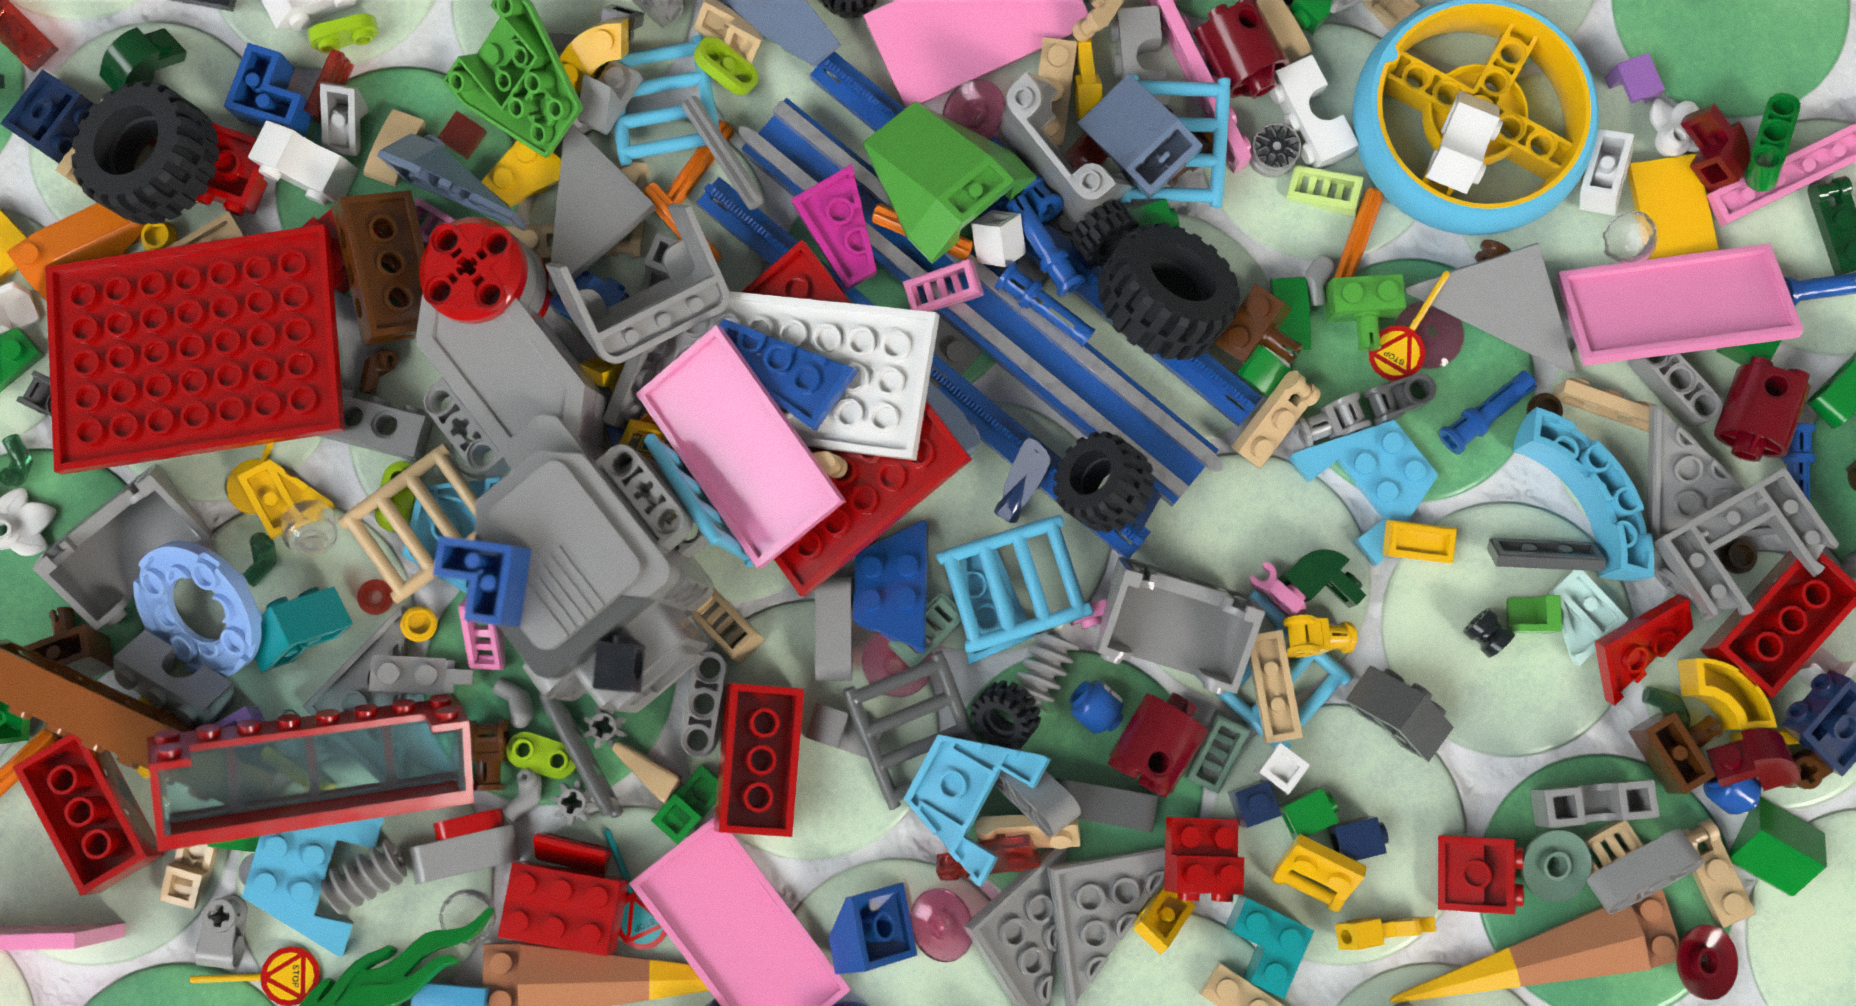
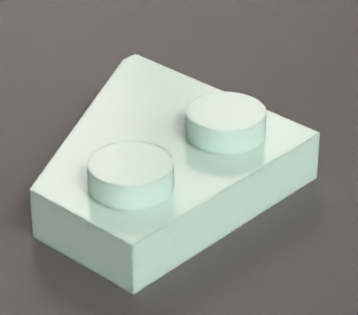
M1570 570L1549 590L1550 595H1560L1562 634L1571 661L1575 666L1581 665L1596 651L1594 641L1621 627L1629 620L1583 570Z

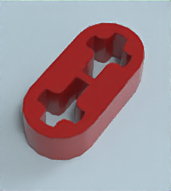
M501 808L433 823L436 841L505 826Z

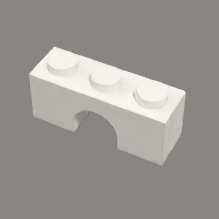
M1313 54L1275 71L1274 78L1277 86L1269 94L1276 105L1279 104L1283 110L1285 124L1295 130L1299 136L1301 143L1300 154L1303 161L1307 165L1310 164L1312 168L1324 169L1351 157L1359 143L1345 116L1341 115L1332 120H1322L1316 117L1310 109L1309 102L1321 97L1328 85Z

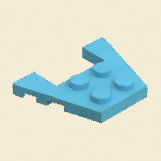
M1395 420L1295 452L1289 457L1290 461L1307 482L1311 481L1333 463L1338 462L1377 511L1382 520L1354 541L1373 566L1378 565L1385 557L1382 556L1386 520L1408 522L1438 477L1437 472Z
M487 478L486 480L468 482V484L480 498L502 478ZM451 483L426 485L463 539L475 531V517ZM416 498L409 526L435 560L438 537L443 535ZM404 544L402 556L419 565ZM437 576L464 593H468L469 580Z
M938 734L910 785L904 800L933 834H936L944 843L956 862H960L971 875L969 877L978 886H983L999 856L967 837L968 832L1001 771L1008 773L1031 788H1036L1051 758L1046 755Z
M384 817L260 836L242 898L333 954L343 957L354 922L316 914L322 892L321 880L326 879L337 840L370 848L376 847Z

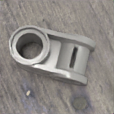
M226 895L209 902L204 907L200 936L195 951L197 965L237 969L244 953V933L248 914V906L240 896ZM221 908H223L225 913H229V919H227L225 914H221Z

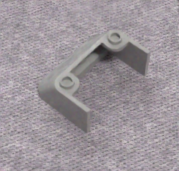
M673 203L667 206L682 239L670 245L664 252L663 266L669 278L608 308L596 291L577 289L566 265L554 262L545 265L570 318L601 359L614 364L622 363L723 312L728 306L730 300L728 287L691 205Z

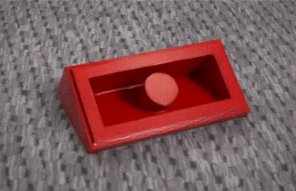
M539 832L534 835L533 843L536 859L599 874L606 873L611 856L610 847L548 832Z

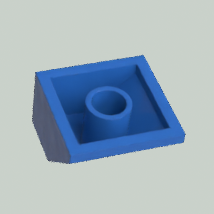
M904 883L846 897L829 935L835 974L866 972L917 956Z

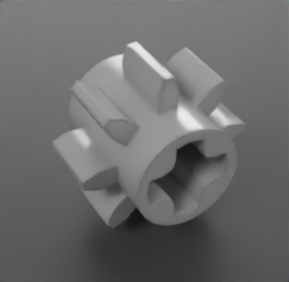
M595 706L596 715L593 718H583L589 724V731L585 732L583 737H594L596 739L594 748L600 749L604 741H607L608 745L612 748L618 736H628L625 731H622V724L628 718H618L615 716L617 711L608 710L607 713H604L599 706ZM609 719V725L613 727L612 733H604L602 736L603 730L598 725L600 721L606 722Z
M580 779L575 781L573 789L568 784L561 783L560 789L563 791L561 795L551 797L553 802L558 803L559 808L554 816H568V825H574L576 816H580L584 822L589 821L590 816L587 812L590 808L597 807L596 803L592 802L589 790L582 789L583 782ZM577 793V799L582 801V806L575 808L573 811V805L568 804V798L575 797Z

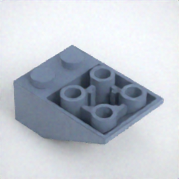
M1130 74L1119 82L1077 123L1148 200L1198 155L1203 147L1201 142L1185 125Z

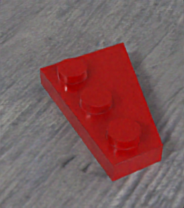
M1677 594L1594 641L1605 701L1613 705L1618 704L1624 698L1621 692L1632 681L1639 683L1647 675L1645 668L1657 656L1664 658L1694 629L1689 598Z

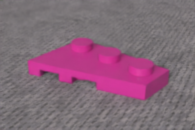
M852 164L791 199L794 208L846 292L877 274Z

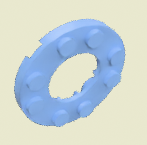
M189 541L167 542L150 551L141 559L138 564L141 567L139 578L134 580L133 583L134 598L139 616L148 632L174 647L175 657L187 663L186 670L195 673L205 665L222 676L228 677L248 665L254 659L261 642L262 615L248 589L247 580L241 573L236 572L228 562L212 550L199 543ZM182 577L184 579L193 578L200 588L211 590L215 593L212 598L222 604L226 616L222 619L223 623L226 622V629L222 631L219 639L204 638L184 623L177 612L173 599L174 586L178 579Z

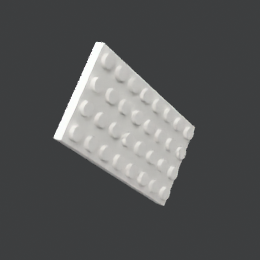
M729 291L730 300L723 312L668 339L671 343V352L665 358H661L655 377L715 325L719 326L723 319L761 332L780 341H785L812 353L822 355L841 364L851 366L859 370L817 431L805 425L779 404L777 405L807 447L916 461L940 317L936 312Z

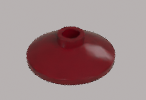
M1697 925L1687 931L1680 941L1677 950V970L1683 985L1692 995L1704 1000H1716L1725 996L1735 983L1738 973L1737 951L1728 934L1717 926Z

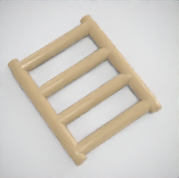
M445 443L433 449L337 519L341 527L345 530L349 528L393 590L390 596L396 604L408 598L437 576L433 575L435 560L390 498L408 486L444 537L463 539L420 479L423 474L438 465L474 517L476 514V500L479 497L448 456L451 454V451ZM376 508L381 510L422 568V570L405 582L361 521L362 518ZM474 531L464 539L475 541L476 532Z

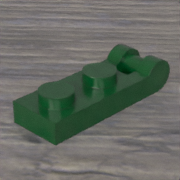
M1847 176L1834 178L1828 184L1818 182L1810 184L1808 187V197L1834 275L1856 272V207L1851 195L1852 183ZM1833 196L1836 205L1830 207L1828 199Z

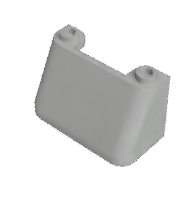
M1025 72L1008 90L1000 123L1001 134L1023 163L1035 175H1039L1045 180L1046 187L1053 194H1059L1064 200L1063 213L1073 223L1078 224L1080 221L1086 220L1085 215L1087 213H1094V208L1098 205L1103 207L1104 202L1110 201L1112 203L1113 200L1118 201L1134 187V184L1123 172L1111 176L1099 164H1085L1078 170L1072 165L1044 130L1056 118L1052 112L1051 103L1053 97L1059 91L1049 79Z
M154 464L49 546L40 555L32 569L97 631L105 624L109 627L114 626L127 614L123 608L134 597L133 583L134 580L139 578L141 569L138 564L147 553L171 541L199 543L210 549L213 546L210 540L213 539L214 534L168 476Z
M1118 557L1097 639L1096 650L1098 653H1101L1100 657L1112 663L1121 664L1122 659L1130 660V657L1133 656L1196 675L1204 682L1203 688L1210 692L1224 695L1225 691L1237 694L1262 624L1265 610L1253 598L1238 591L1133 559Z

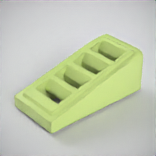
M1295 164L1286 197L1292 201L1356 217L1364 188V177ZM1304 177L1310 178L1306 193L1300 192ZM1318 180L1323 182L1320 196L1314 195ZM1331 184L1337 185L1334 198L1328 197ZM1345 188L1351 189L1348 201L1342 200Z

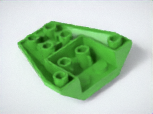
M493 0L490 6L500 16L499 20L478 53L458 56L443 82L465 107L544 158L550 157L583 110V106L534 4L530 0Z
M916 101L863 141V147L908 240L932 264L959 242L960 230L1003 195L1009 200L1013 199L1035 181L1037 177L1013 152Z

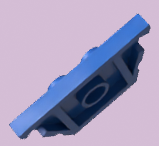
M926 520L919 521L863 549L855 556L853 621L855 625L869 631H877L883 637L894 642L898 640L910 645L919 653L926 652L929 531Z

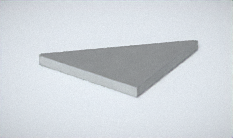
M572 124L563 137L551 262L566 265L574 281L656 210V207L623 172ZM549 274L548 290L555 297L559 293Z
M1538 243L1449 271L1450 276L1431 304L1432 306L1569 373L1576 372ZM1442 274L1404 286V292L1425 302Z
M1650 404L1647 534L1651 533L1653 541H1657L1745 489L1686 430L1671 419L1661 406ZM1765 521L1740 536L1775 535L1776 533Z
M400 605L302 706L310 715H316V712L324 709H336L339 712L354 710L356 706L362 704H375L377 707L392 705L396 700L407 699V693L369 692L371 655L408 656V639L402 634L400 629L401 617L407 609ZM407 723L390 725L397 779L407 778ZM380 726L329 733L378 782H383L386 779Z
M1165 845L1047 866L1066 1006H1076L1078 1004L1077 1000L1090 982L1094 981L1108 961L1107 957L1118 941L1124 938L1138 918L1137 914L1149 897L1152 898L1164 881Z
M1048 848L963 926L1015 1006H1046V1004L1049 1005L1053 981V975L1050 973L1053 952H1057L1058 944L1047 866L1066 863L1068 848Z

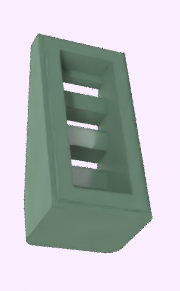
M940 592L927 604L926 619L928 618L941 632L938 634L926 622V637L931 642L929 644L926 643L925 653L917 655L907 644L898 640L895 642L891 640L887 645L910 668L922 663L962 623L957 605L943 592Z
M1215 710L1207 727L1209 732L1197 750L1185 777L1219 794L1251 730L1246 723L1219 710ZM1223 726L1236 732L1234 738L1220 732V727ZM1214 739L1229 745V750L1226 751L1213 745ZM1207 752L1224 759L1222 765L1206 758ZM1203 765L1217 772L1216 779L1198 771L1200 766Z

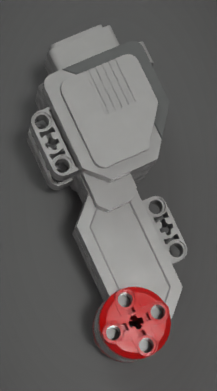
M468 217L451 223L440 224L435 227L430 235V241L421 258L419 271L423 294L415 343L442 376L425 392L423 405L444 435L473 470L487 476L497 477L504 474L508 469H512L510 473L476 500L475 541L532 549L520 627L498 625V627L525 661L522 668L545 698L574 701L589 692L602 710L637 713L704 657L701 651L707 647L708 643L693 626L688 617L710 599L714 590L711 578L693 557L709 542L699 528L697 535L693 539L686 540L695 522L657 462L646 458L640 452L623 444L610 448L606 453L601 449L605 424L602 420L607 409L608 399L543 319L552 298V294L548 290L549 272L545 266L546 262L505 227L493 220L481 217ZM450 396L449 406L442 411L441 405L443 400ZM469 433L471 437L477 440L473 441L465 436ZM492 450V461L484 466V455ZM627 456H632L633 461L620 471L622 460ZM610 635L634 637L633 644L645 646L641 693L592 689L596 642H610Z

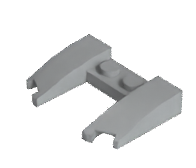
M1784 467L1655 541L1653 545L1688 592L1710 617H1716L1719 615L1718 609L1737 608L1739 615H1748L1754 612L1747 599L1714 553V550L1766 521L1786 547L1814 577L1822 573L1825 566L1817 562L1825 546L1835 549L1839 543Z

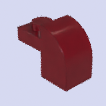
M1715 103L1685 115L1680 124L1699 148L1689 167L1708 192L1739 182L1750 159L1748 137L1740 121L1730 125Z
M1754 728L1740 731L1743 739L1706 750L1720 787L1758 777L1763 791L1801 780L1798 768L1784 737L1772 729Z

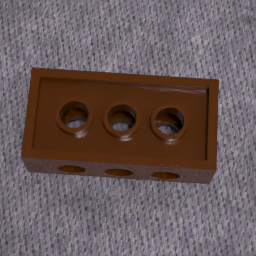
M405 190L340 197L332 208V213L363 346L416 339L423 294L419 271L425 248L412 191ZM373 229L381 231L385 238L378 237ZM381 263L389 265L393 273L385 271ZM389 297L397 299L401 308L392 305Z

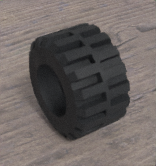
M1103 431L1101 435L1097 432L1089 433L1088 439L1081 437L1076 440L1077 445L1074 447L1070 446L1065 451L1067 455L1064 459L1060 458L1057 464L1060 467L1059 471L1054 473L1053 480L1057 484L1053 487V492L1058 497L1056 499L1058 505L1063 508V511L1096 532L1100 530L1103 533H1111L1113 528L1117 531L1124 529L1125 523L1129 522L1132 524L1137 520L1136 515L1139 512L1143 513L1147 508L1145 505L1146 500L1152 498L1153 491L1150 490V486L1155 484V477L1150 474L1153 471L1152 465L1147 461L1148 458L1123 438L1107 431ZM1109 475L1105 484L1098 490L1103 479Z

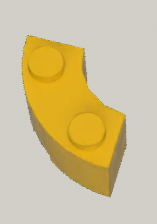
M615 18L602 21L578 35L560 55V60L576 92H581L584 74L596 79L597 72L605 62L620 60L629 53V18Z
M1693 658L1677 660L1681 696L1696 698L1708 705L1717 716L1722 730L1777 727L1775 716L1767 697L1760 687L1754 685L1741 674L1739 669L1714 659Z

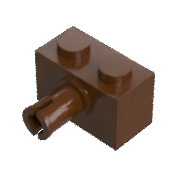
M1257 284L1253 286L1240 305L1233 321L1215 342L1216 345L1245 363L1258 344L1264 348L1267 347L1285 359L1289 364L1294 362L1297 356L1286 350V347H1290L1299 354L1303 349L1302 343H1298L1278 329L1292 308Z
M58 607V615L54 609L49 612L53 636L24 646L90 678L114 669L110 637L98 630L96 631L87 624L76 627L75 611L70 607Z
M1676 712L1657 713L1628 731L1667 794L1686 795L1716 776L1699 750L1705 744L1723 735L1721 727L1713 728L1719 723L1712 716L1708 715L1702 721L1686 729Z

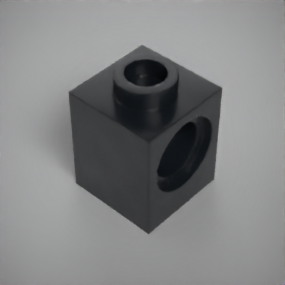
M610 635V642H596L592 689L641 693L645 646L633 644L634 637Z

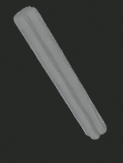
M691 96L688 100L683 101V110L747 208L754 210L762 205L764 197L699 98Z

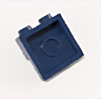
M42 69L0 124L57 163H60L65 154L72 148L74 137H78L80 132L78 126L82 119L86 120L90 114L88 110L94 103Z
M1829 669L1827 673L1819 674L1812 680V690L1802 701H1797L1789 706L1786 712L1787 719L1781 725L1801 746L1813 751L1832 772L1843 777L1856 762V683L1851 678Z

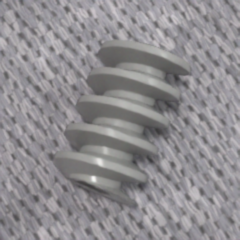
M1037 633L1035 639L1041 647H1029L1028 651L1035 660H1023L1022 664L1029 673L1017 672L1016 678L1023 684L1022 686L1017 685V690L1021 691L1024 687L1028 690L1025 696L1027 698L1033 696L1036 700L1033 707H1039L1041 711L1049 713L1041 704L1042 702L1054 703L1055 699L1048 690L1061 689V685L1054 677L1067 676L1068 673L1060 665L1061 663L1073 664L1074 660L1067 654V651H1079L1080 648L1054 634Z
M388 840L382 841L383 853H380L375 847L369 848L371 858L369 861L362 854L356 855L358 867L354 868L349 861H345L342 864L343 875L335 868L329 870L331 881L321 880L323 893L331 907L338 914L344 915L348 913L351 906L355 908L361 906L364 899L368 901L374 899L377 892H387L390 884L397 886L402 883L403 877H407V869L401 855Z

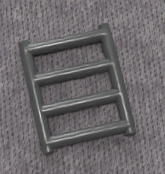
M942 650L931 654L930 660L858 689H855V686H851L842 690L849 712L889 810H894L901 806L900 801L904 800L913 780L895 787L888 768L929 752L938 734L978 742ZM932 674H937L943 693L869 722L862 705L863 702ZM947 706L950 707L956 723L955 726L882 755L875 738L876 735Z
M541 693L539 698L597 807L603 816L611 815L612 818L621 816L624 811L563 700H557L556 698L547 699Z

